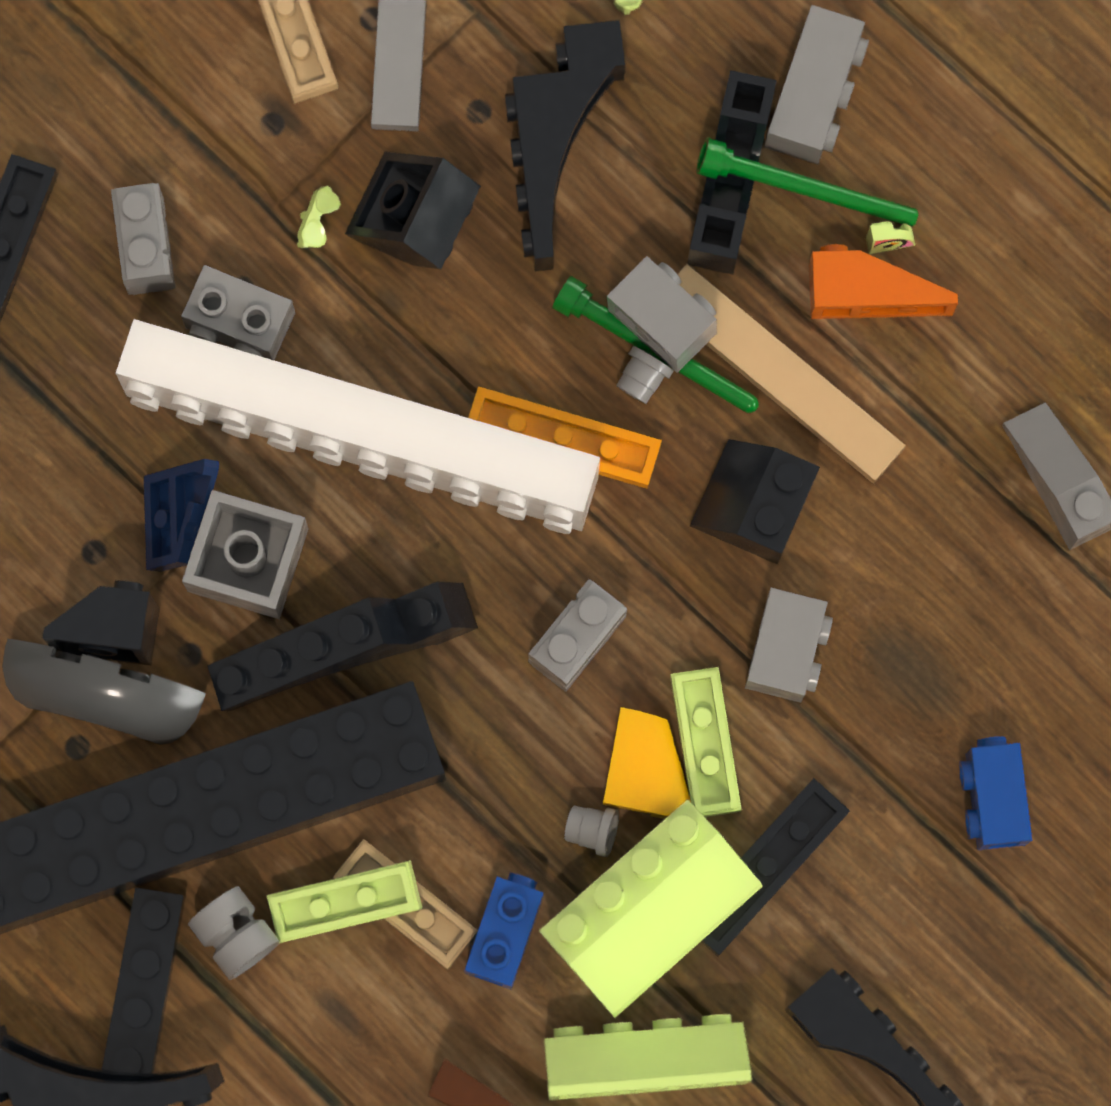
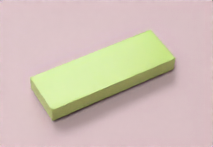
M719 667L673 673L670 675L691 803L704 817L741 812L742 808Z
M411 860L267 895L276 936L280 943L422 909Z

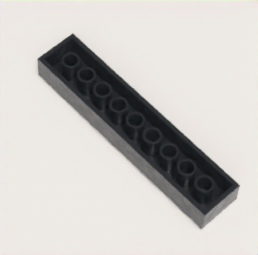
M410 681L0 822V934L445 781V772L414 682Z

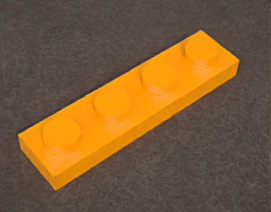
M479 386L468 417L600 457L599 475L648 489L662 442L660 439Z

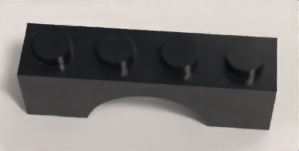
M730 70L715 140L725 142L727 144L726 148L734 150V155L759 162L777 80ZM729 173L726 177L718 175L716 179L706 178L690 245L688 265L734 274L753 190V180Z

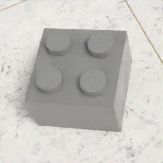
M212 490L182 580L187 592L280 619L309 530L305 517Z

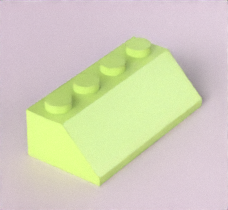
M687 799L539 931L615 1018L763 885L721 834Z
M731 1014L702 1016L701 1026L682 1027V1018L653 1020V1030L633 1031L632 1022L604 1024L603 1034L584 1035L583 1026L553 1029L554 1038H544L549 1101L747 1084L752 1080L743 1022L732 1023Z

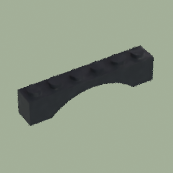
M831 968L785 1009L816 1047L843 1052L870 1063L891 1076L913 1097L919 1106H964L947 1085L943 1084L938 1088L925 1074L930 1069V1066L916 1049L910 1046L904 1050L892 1035L897 1029L891 1020L879 1008L871 1012L859 997L864 991L847 971L844 970L839 975Z

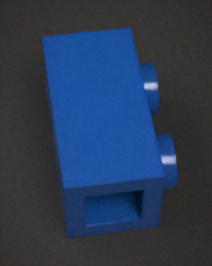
M1003 736L977 740V747L971 748L965 754L966 761L959 762L961 787L963 791L970 790L972 809L965 811L967 836L969 839H976L977 850L1026 846L1032 841L1020 743L1007 744L1006 737Z
M509 873L507 880L500 877L496 878L464 970L465 974L512 990L544 897V892L535 890L537 881L515 873Z

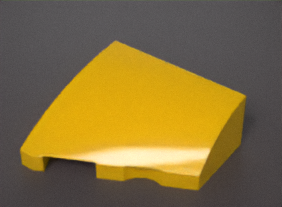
M621 707L603 805L648 813L652 817L666 819L687 799L691 802L669 722L667 719L656 715Z

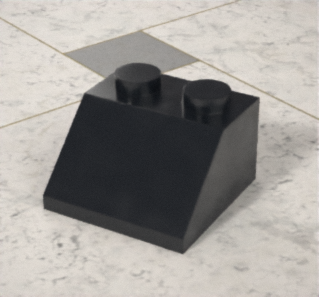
M384 152L345 234L358 242L410 265L441 269L445 260L452 252L453 243L465 218L472 210L474 199L481 186L444 158Z
M728 439L690 527L778 565L820 467L775 447Z
M117 580L114 581V587L99 586L47 625L43 630L42 638L49 646L55 647L56 651L67 652L82 657V654L103 660L151 666L160 609L150 592L143 591L144 585L131 581Z

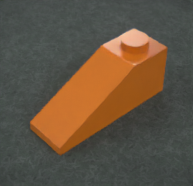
M831 244L820 247V251H812L809 261L811 319L953 316L958 305L957 293L861 250H848L846 245Z

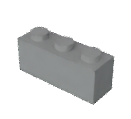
M811 5L768 130L765 143L766 148L815 164L819 163L823 150L832 153L841 126L832 123L837 107L847 109L855 85L854 82L848 81L847 78L852 65L861 67L869 40L861 38L865 25L864 21Z

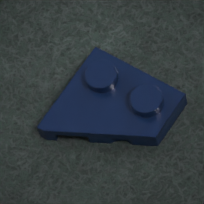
M201 459L144 476L146 570L163 572L188 564L211 491L214 489L219 471V461Z

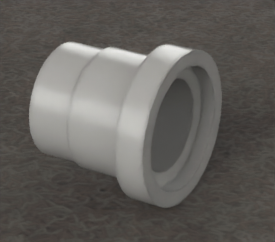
M633 346L628 353L632 358L622 372L623 375L616 386L640 402L647 404L664 377L669 379L674 370L650 354Z
M574 805L567 819L565 841L595 849L596 855L608 857L617 834L619 810L608 807L605 811Z

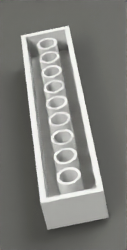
M136 319L132 322L116 370V375L126 396L131 397L130 403L139 408L156 412L159 406L177 411V418L192 424L203 425L204 420L222 424V431L239 438L248 439L250 433L268 438L267 444L279 450L295 452V448L299 447L313 451V458L326 464L340 466L342 460L360 465L359 471L370 477L386 479L388 474L406 479L405 485L414 490L425 493H432L433 488L452 493L451 499L461 504L477 507L479 501L498 506L497 513L511 519L524 520L525 515L544 520L543 526L545 528L563 534H570L571 529L583 530L599 478L600 457Z

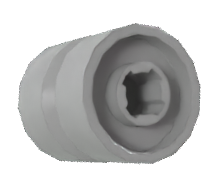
M239 886L230 889L216 898L188 923V926L204 947L213 946L216 949L213 959L229 980L238 977L253 967L280 943L263 919L254 920L255 907Z

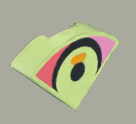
M891 222L872 223L866 236L869 254L915 246L912 227L906 223L899 228H893Z

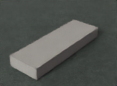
M379 0L371 118L372 129L419 131L426 0Z

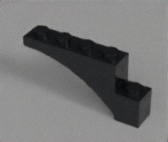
M620 20L563 26V42L555 43L557 69L564 72L513 77V93L505 94L507 122H517L518 138L510 139L513 167L522 166L524 183L515 184L518 212H528L529 228L521 229L524 258L533 257L535 272L553 270L552 228L554 205L561 174L571 147L586 118L603 94L615 81L624 80L625 58Z
M437 581L397 599L368 597L207 666L221 711H233L284 690L343 670L415 649L439 645L478 629L464 584Z
M5 1024L0 1026V1103L10 1098L12 1106H169L182 1102L183 1106H199L212 1100L211 1093L224 1082L218 1063L189 1070L162 1073L114 1072L86 1067L53 1057L10 1036L7 1033Z

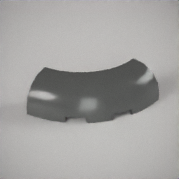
M7 639L2 665L6 686L14 699L29 709L83 720L161 745L172 743L187 732L196 720L206 693L153 674L149 676L127 669H121L120 671L121 664L85 654H82V657L71 653L56 651L57 649L52 646L27 641Z

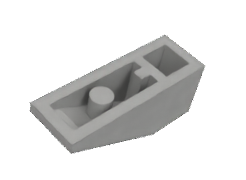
M1046 402L1004 422L1002 426L1068 549L1071 550L1110 531L1111 498L1095 470Z

